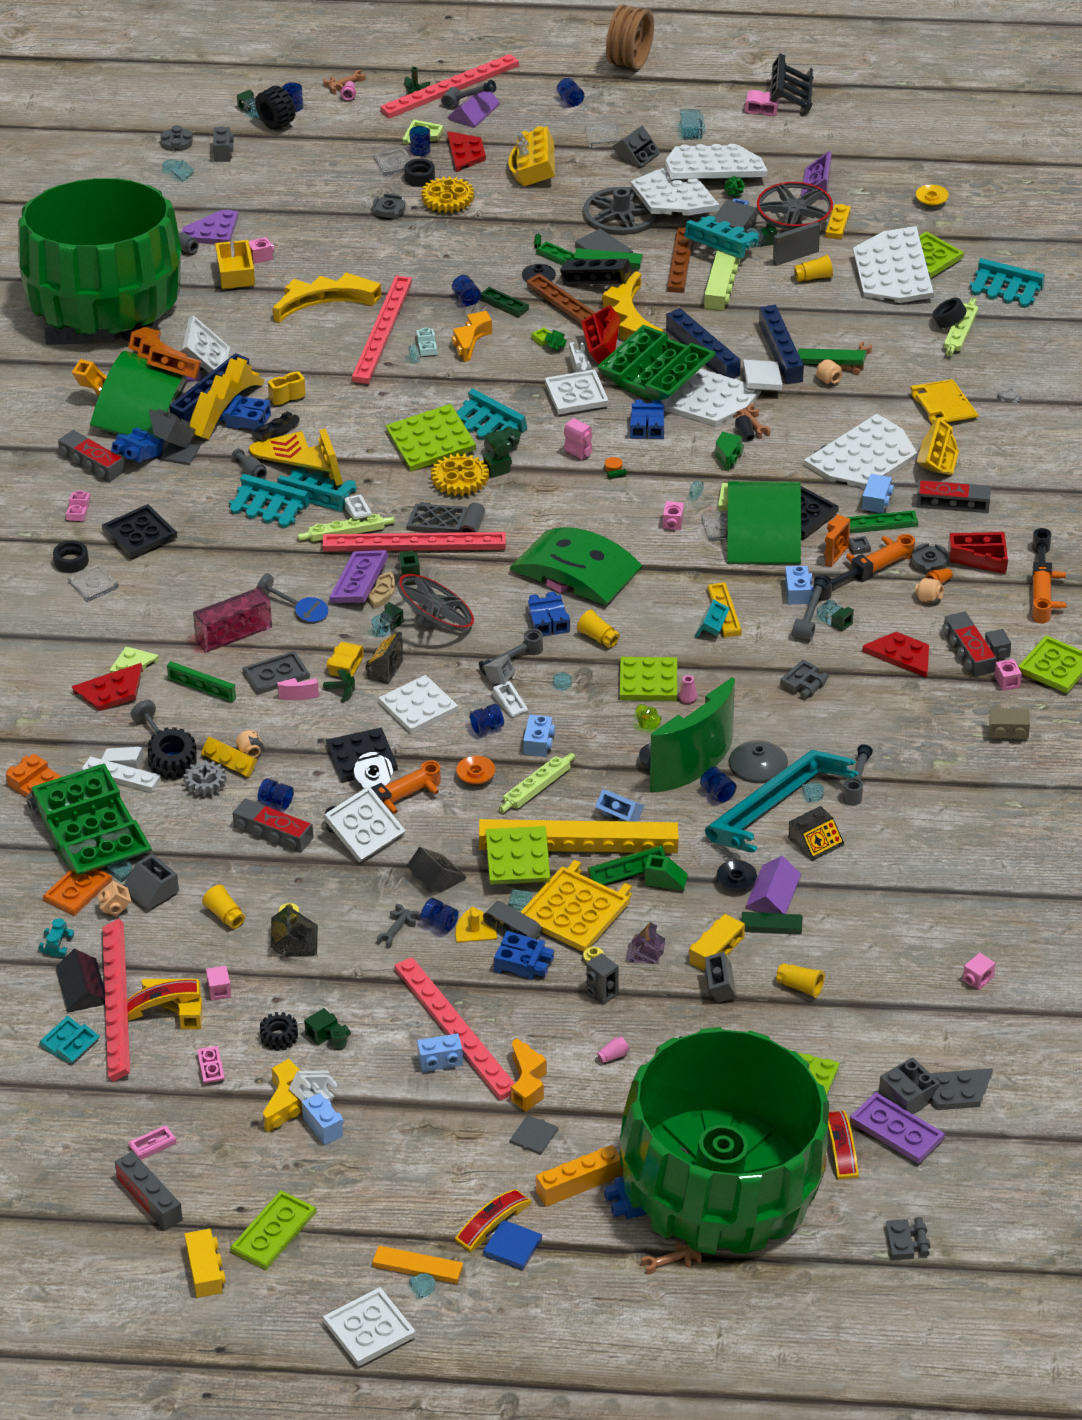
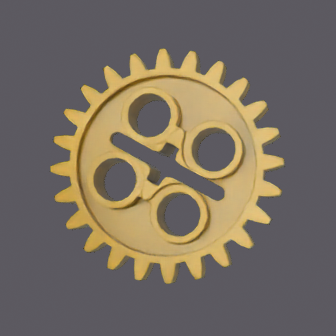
M443 176L442 179L436 178V181L430 180V183H426V186H423V190H421L423 205H427V208L432 207V211L438 209V212L443 210L444 213H447V211L453 213V210L459 212L460 208L465 210V206L469 207L474 199L472 184H468V181L463 182V179L457 180V177L451 179V176L446 179Z
M457 453L456 457H453L451 454L450 458L443 457V461L437 460L438 464H433L434 468H431L432 484L436 485V489H441V493L447 491V495L450 493H454V496L458 493L461 496L464 493L470 495L471 491L477 493V489L482 490L483 486H486L489 481L487 464L484 465V461H479V457L473 459V455L466 457L465 453L463 456Z

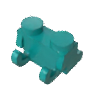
M54 919L50 933L49 928H46L44 931V936L47 939L45 948L43 947L44 943L41 942L38 950L51 956L66 957L67 947L60 949L59 943L63 936L71 939L74 936V930L68 929L63 919Z

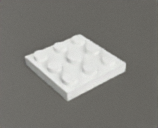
M193 315L188 319L182 351L189 357L200 360V367L210 374L228 359L230 346Z
M595 369L545 378L546 388L558 415L609 406L608 397Z
M426 675L378 697L379 704L410 734L458 712V705Z
M370 786L323 816V819L359 863L402 836L406 831Z
M381 1287L323 1316L324 1324L358 1367L416 1337L414 1328Z

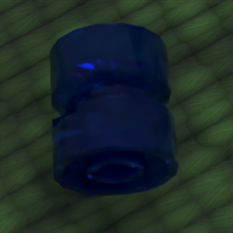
M565 78L557 85V93L570 107L578 106L584 100V91L573 79Z
M295 82L284 84L282 88L291 96L296 112L301 111L304 107L302 85Z
M425 126L412 127L409 131L411 154L415 156L428 155L431 151L430 129Z
M460 275L453 281L452 290L464 305L471 306L479 301L481 291L468 275Z
M496 703L486 706L484 710L480 708L469 713L471 726L477 735L488 732L490 728L494 730L504 726L502 711Z
M718 767L709 768L700 779L701 787L719 803H725L730 800L737 789L735 782L727 777Z
M266 778L259 787L257 798L259 802L267 805L272 804L273 807L286 810L292 802L294 788Z
M430 898L423 906L420 917L423 922L435 926L436 929L444 933H448L456 925L459 911L449 905H445L436 898Z

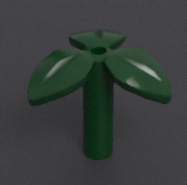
M417 67L411 68L412 79L405 77L404 81L406 88H408L406 92L410 94L424 89L431 84L430 82L418 84Z
M338 670L337 672L342 681L324 682L323 688L345 689L341 702L344 703L353 695L355 678L354 676L351 677L350 673L346 670Z

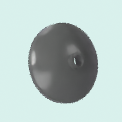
M753 740L737 746L730 755L729 764L732 772L740 779L751 783H766L787 768L788 759L785 752L779 746L768 741Z

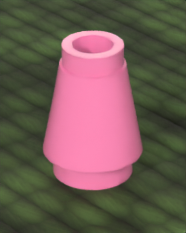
M352 81L346 82L341 89L340 94L343 99L352 100L355 98L356 90Z
M691 675L683 677L678 694L681 702L685 704H691L697 698L694 677Z
M614 1037L597 1052V1056L601 1063H605L625 1056L626 1052L629 1051V1047L623 1037Z

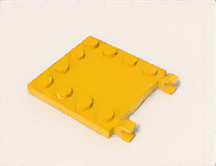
M573 860L568 868L562 866L554 874L550 882L544 885L521 913L538 922L542 928V933L584 952L595 943L630 903L632 893L629 891L632 889V886L624 883L617 892L580 875L582 870L578 868L582 863Z

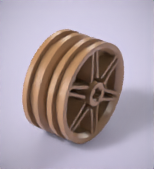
M623 4L617 7L612 16L606 40V56L610 64L625 65L634 69H640L648 58L654 35V16L651 10Z

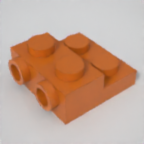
M838 514L827 525L828 533L825 537L826 549L824 557L825 565L832 567L849 547L850 519Z
M32 754L29 757L24 756L20 764L16 767H9L6 772L7 785L25 797L32 791V786L62 777L48 768L47 761L36 754Z

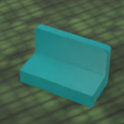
M713 599L702 617L695 636L699 637L703 629L717 636L730 608Z

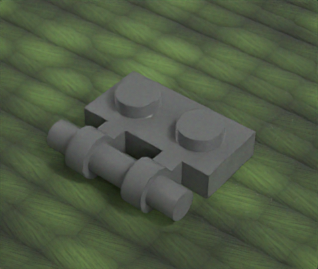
M802 660L780 679V685L795 693L799 689L803 690L800 696L805 699L807 696L813 695L816 691L815 689L822 687L829 676L825 672L821 675L818 674L817 666Z
M922 1217L914 1219V1226H909L908 1219L886 1221V1231L892 1260L914 1259V1252H921L923 1257L930 1254V1242L926 1238L927 1227L923 1223ZM917 1236L918 1240L912 1241L911 1237Z

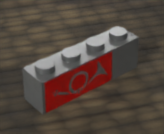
M75 430L58 439L59 453L63 457L70 459L108 482H111L125 472L122 457Z
M919 480L916 507L989 513L991 486Z
M966 611L945 616L944 624L942 625L943 633L950 639L952 647L956 648L958 656L965 662L967 670L974 677L994 673L996 657Z
M245 798L233 811L234 827L291 850L302 853L313 839V824Z
M133 1151L114 1161L116 1177L119 1182L164 1231L183 1221L181 1203Z

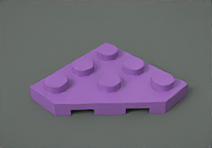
M220 210L184 226L182 232L195 238L198 243L215 244L231 242L238 219V211Z

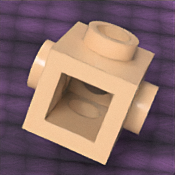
M112 881L97 896L100 909L104 913H109L115 917L132 902L128 888L115 881Z

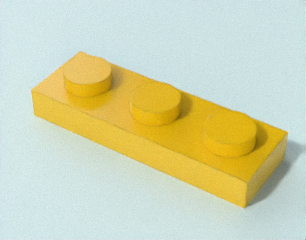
M844 204L834 205L825 238L842 240L851 212V206Z
M208 736L201 752L202 755L247 777L251 776L258 759Z

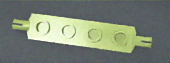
M973 297L970 298L968 304L963 303L967 310L966 315L958 323L952 325L944 342L947 356L949 354L952 356L954 351L961 352L978 314V306L975 305L977 300L973 299Z
M372 514V516L359 519L350 518L349 520H337L328 524H316L309 527L308 532L298 533V540L310 539L314 542L323 540V534H357L384 529V525L395 524L393 516L383 518L379 514Z
M570 752L564 758L553 757L503 796L504 804L498 807L500 813L504 814L510 808L521 807L571 768L570 762L575 759V755Z

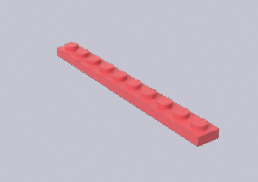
M511 54L505 55L381 105L380 111L388 118H392L441 98L450 87H456L461 90L519 66V60Z
M395 275L353 372L352 382L370 383L411 287L412 277Z
M506 532L323 534V552L506 549Z
M120 919L102 927L108 1078L112 1082L130 1074L124 923Z
M413 957L395 964L396 973L446 1035L459 1034L463 1056L500 1101L510 1097L511 1086L515 1084L514 1081Z

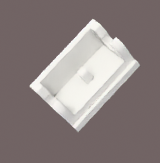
M570 342L569 358L574 373L592 370L591 363L585 353L584 344L581 343V348L576 350L574 342Z
M327 1070L297 1071L289 1089L301 1101L318 1093H321L325 1099L332 1101L334 1095L329 1091L328 1086L330 1084L331 1087L337 1088V1083L329 1076Z

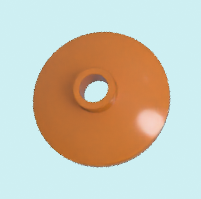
M469 756L458 763L456 773L466 783L481 784L489 781L494 776L495 765L486 757Z

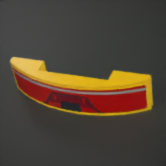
M199 979L165 981L135 993L127 999L128 1021L144 1016V1009L179 998L181 1003L201 997Z
M845 1110L830 1111L828 1132L834 1155L837 1180L859 1178L855 1145Z
M517 1189L497 1196L483 1206L464 1225L455 1237V1241L471 1253L486 1241V1234L512 1213L518 1215L532 1203V1200Z

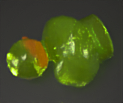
M644 704L636 707L635 712L640 727L654 730L660 725L662 718L654 707H647Z

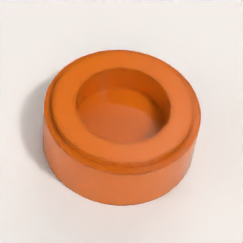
M610 457L605 460V470L607 472L622 469L623 463L620 458Z

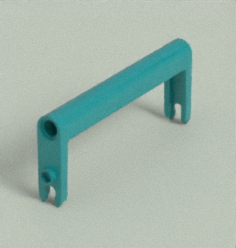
M810 750L705 827L706 837L711 842L751 853L757 851V846L747 844L744 839L752 841L754 834L741 829L819 772L846 778L857 776L859 774L857 771L849 770L847 767L854 765L856 761L843 756Z

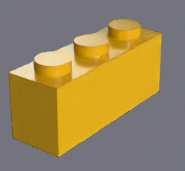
M724 914L713 923V926L708 931L702 934L696 943L690 946L688 952L690 954L689 963L705 971V957L725 952L727 956L744 939L745 924Z
M211 1228L184 1233L196 1298L223 1293L222 1284H225L226 1280L224 1270H219V1267H222L220 1253L216 1254L215 1251L219 1250L217 1237H212Z

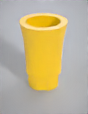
M824 255L820 258L795 265L794 274L796 280L799 282L819 278H832L833 268L829 256Z
M592 609L586 611L577 623L578 632L591 637L601 645L613 648L618 643L620 634Z
M223 885L213 886L203 896V906L212 911L224 924H227L232 929H236L244 923L245 915Z
M783 963L777 970L776 981L817 998L824 986L825 972L824 970L809 969Z

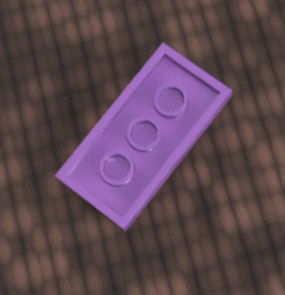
M387 550L353 551L329 597L331 603L365 602L388 558Z
M877 1092L850 1116V1123L917 1164L925 1159L944 1140L945 1133Z

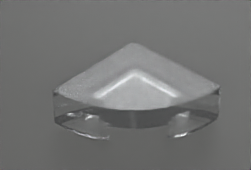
M1012 388L997 393V399L1002 402L1004 400L1012 401V403L1021 402V396Z

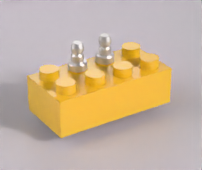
M538 126L534 131H522L517 135V144L509 155L508 165L515 180L523 186L555 177L554 140L548 126ZM515 163H517V169H516V170L514 169Z

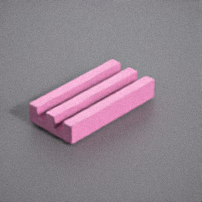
M166 1125L128 1142L129 1149L140 1160L177 1144L175 1136Z

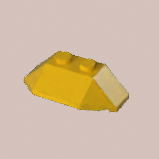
M939 417L934 421L923 438L916 462L930 472L952 475L959 450L956 439L952 434L953 428Z

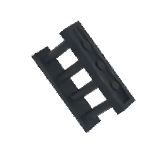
M780 53L772 64L770 100L776 102L778 98L783 97L801 106L800 115L804 116L806 111H810L813 104L811 102L812 82L814 79L813 69L810 68L804 74L786 65L785 55ZM786 72H788V73H790V74H792V75H794V76H796V77L802 79V81H800V80H798V79H796V78H794V77H792V76L786 74ZM785 81H787V82H789V83H792V84H794V85H796V86L802 88V90H800V89H798V88H796V87H794V86H792V85H790V84H788V83H785ZM785 90H787V91H789V92H791V93H793V94H795V95H797V96H800L801 99L798 98V97H795V96H793V95H791V94H789V93H787V92H785Z

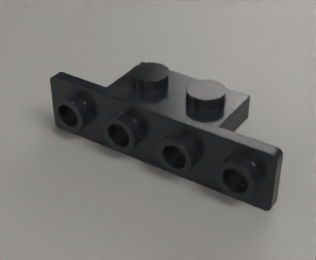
M68 326L63 327L61 330L55 327L45 328L47 345L110 343L115 341L114 334L108 333L107 329L97 330L94 335L77 334L75 328Z

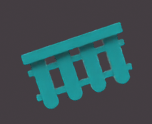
M714 216L701 217L698 223L691 220L686 222L684 237L741 259L745 257V251L750 248L752 243L759 242L758 233H744V228L739 226L731 228L730 223L727 221L718 223Z
M980 258L978 270L975 273L977 277L974 282H970L969 288H971L973 295H980L982 291H985L989 299H996L998 295H1001L1005 303H1012L1016 299L1020 300L1019 304L1021 307H1028L1030 303L1034 304L1035 298L1033 297L1036 291L1040 292V290H1043L1045 274ZM988 279L993 280L990 287L985 286ZM1004 283L1009 284L1006 291L1001 290ZM1020 287L1025 288L1022 295L1017 294Z
M473 388L468 392L469 401L465 400L463 406L456 412L469 433L475 429L478 430L477 436L481 440H484L488 433L495 431L500 425L503 426L500 430L508 426L521 432L527 429L524 415ZM474 411L476 412L470 419L467 418ZM487 418L489 419L483 426L480 425V424L483 423Z
M298 467L296 470L292 469L289 477L280 475L277 478V483L308 491L310 503L340 512L345 509L344 498L349 497L351 492L357 491L356 482L353 480H347L343 484L336 486L335 481L330 480V477H323V472L315 471L310 474L307 473L306 467Z
M247 474L241 476L242 487H238L236 498L229 502L231 513L239 514L243 509L246 510L247 517L250 519L256 518L258 514L262 515L265 523H271L274 519H278L279 525L282 528H287L291 523L294 524L296 521L295 515L298 510L302 511L303 508H307L310 504L308 491ZM250 496L254 497L250 505L246 504ZM266 501H269L270 504L267 509H262ZM282 506H287L282 514L278 513Z

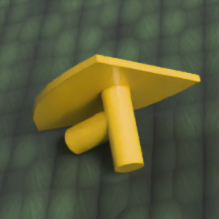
M472 906L464 912L457 923L456 942L496 940V929L486 924L483 919L484 912Z

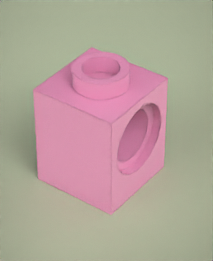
M267 237L249 241L253 264L273 260L274 246Z
M666 501L663 513V529L681 530L684 517V503Z
M1010 659L996 662L995 678L1002 691L1020 688L1022 673L1015 660Z
M981 953L977 954L964 965L963 980L980 990L994 978L996 963Z
M227 966L206 969L211 1001L231 998Z

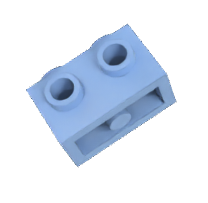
M870 474L862 497V510L876 513L884 512L885 506H889L890 496L894 492V485H891L892 477Z
M785 566V586L788 605L809 604L814 592V586L810 585L812 584V573L808 572V566Z
M529 714L523 740L524 755L547 757L548 749H552L553 738L551 736H555L556 726L552 725V717Z
M602 789L595 807L603 810V815L613 818V815L619 817L618 821L638 822L645 805L612 791Z
M458 1033L417 1040L421 1072L463 1066V1051Z
M318 1093L302 1101L303 1119L324 1145L343 1137V1118L339 1112H335L328 1099H325L321 1093Z

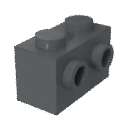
M221 126L214 128V162H230L234 135L230 133V127Z
M725 952L705 957L706 968L704 970L708 980L707 990L710 997L713 996L717 1003L737 998L732 965Z
M603 953L590 959L586 963V990L591 997H594L604 1005L619 995V966Z

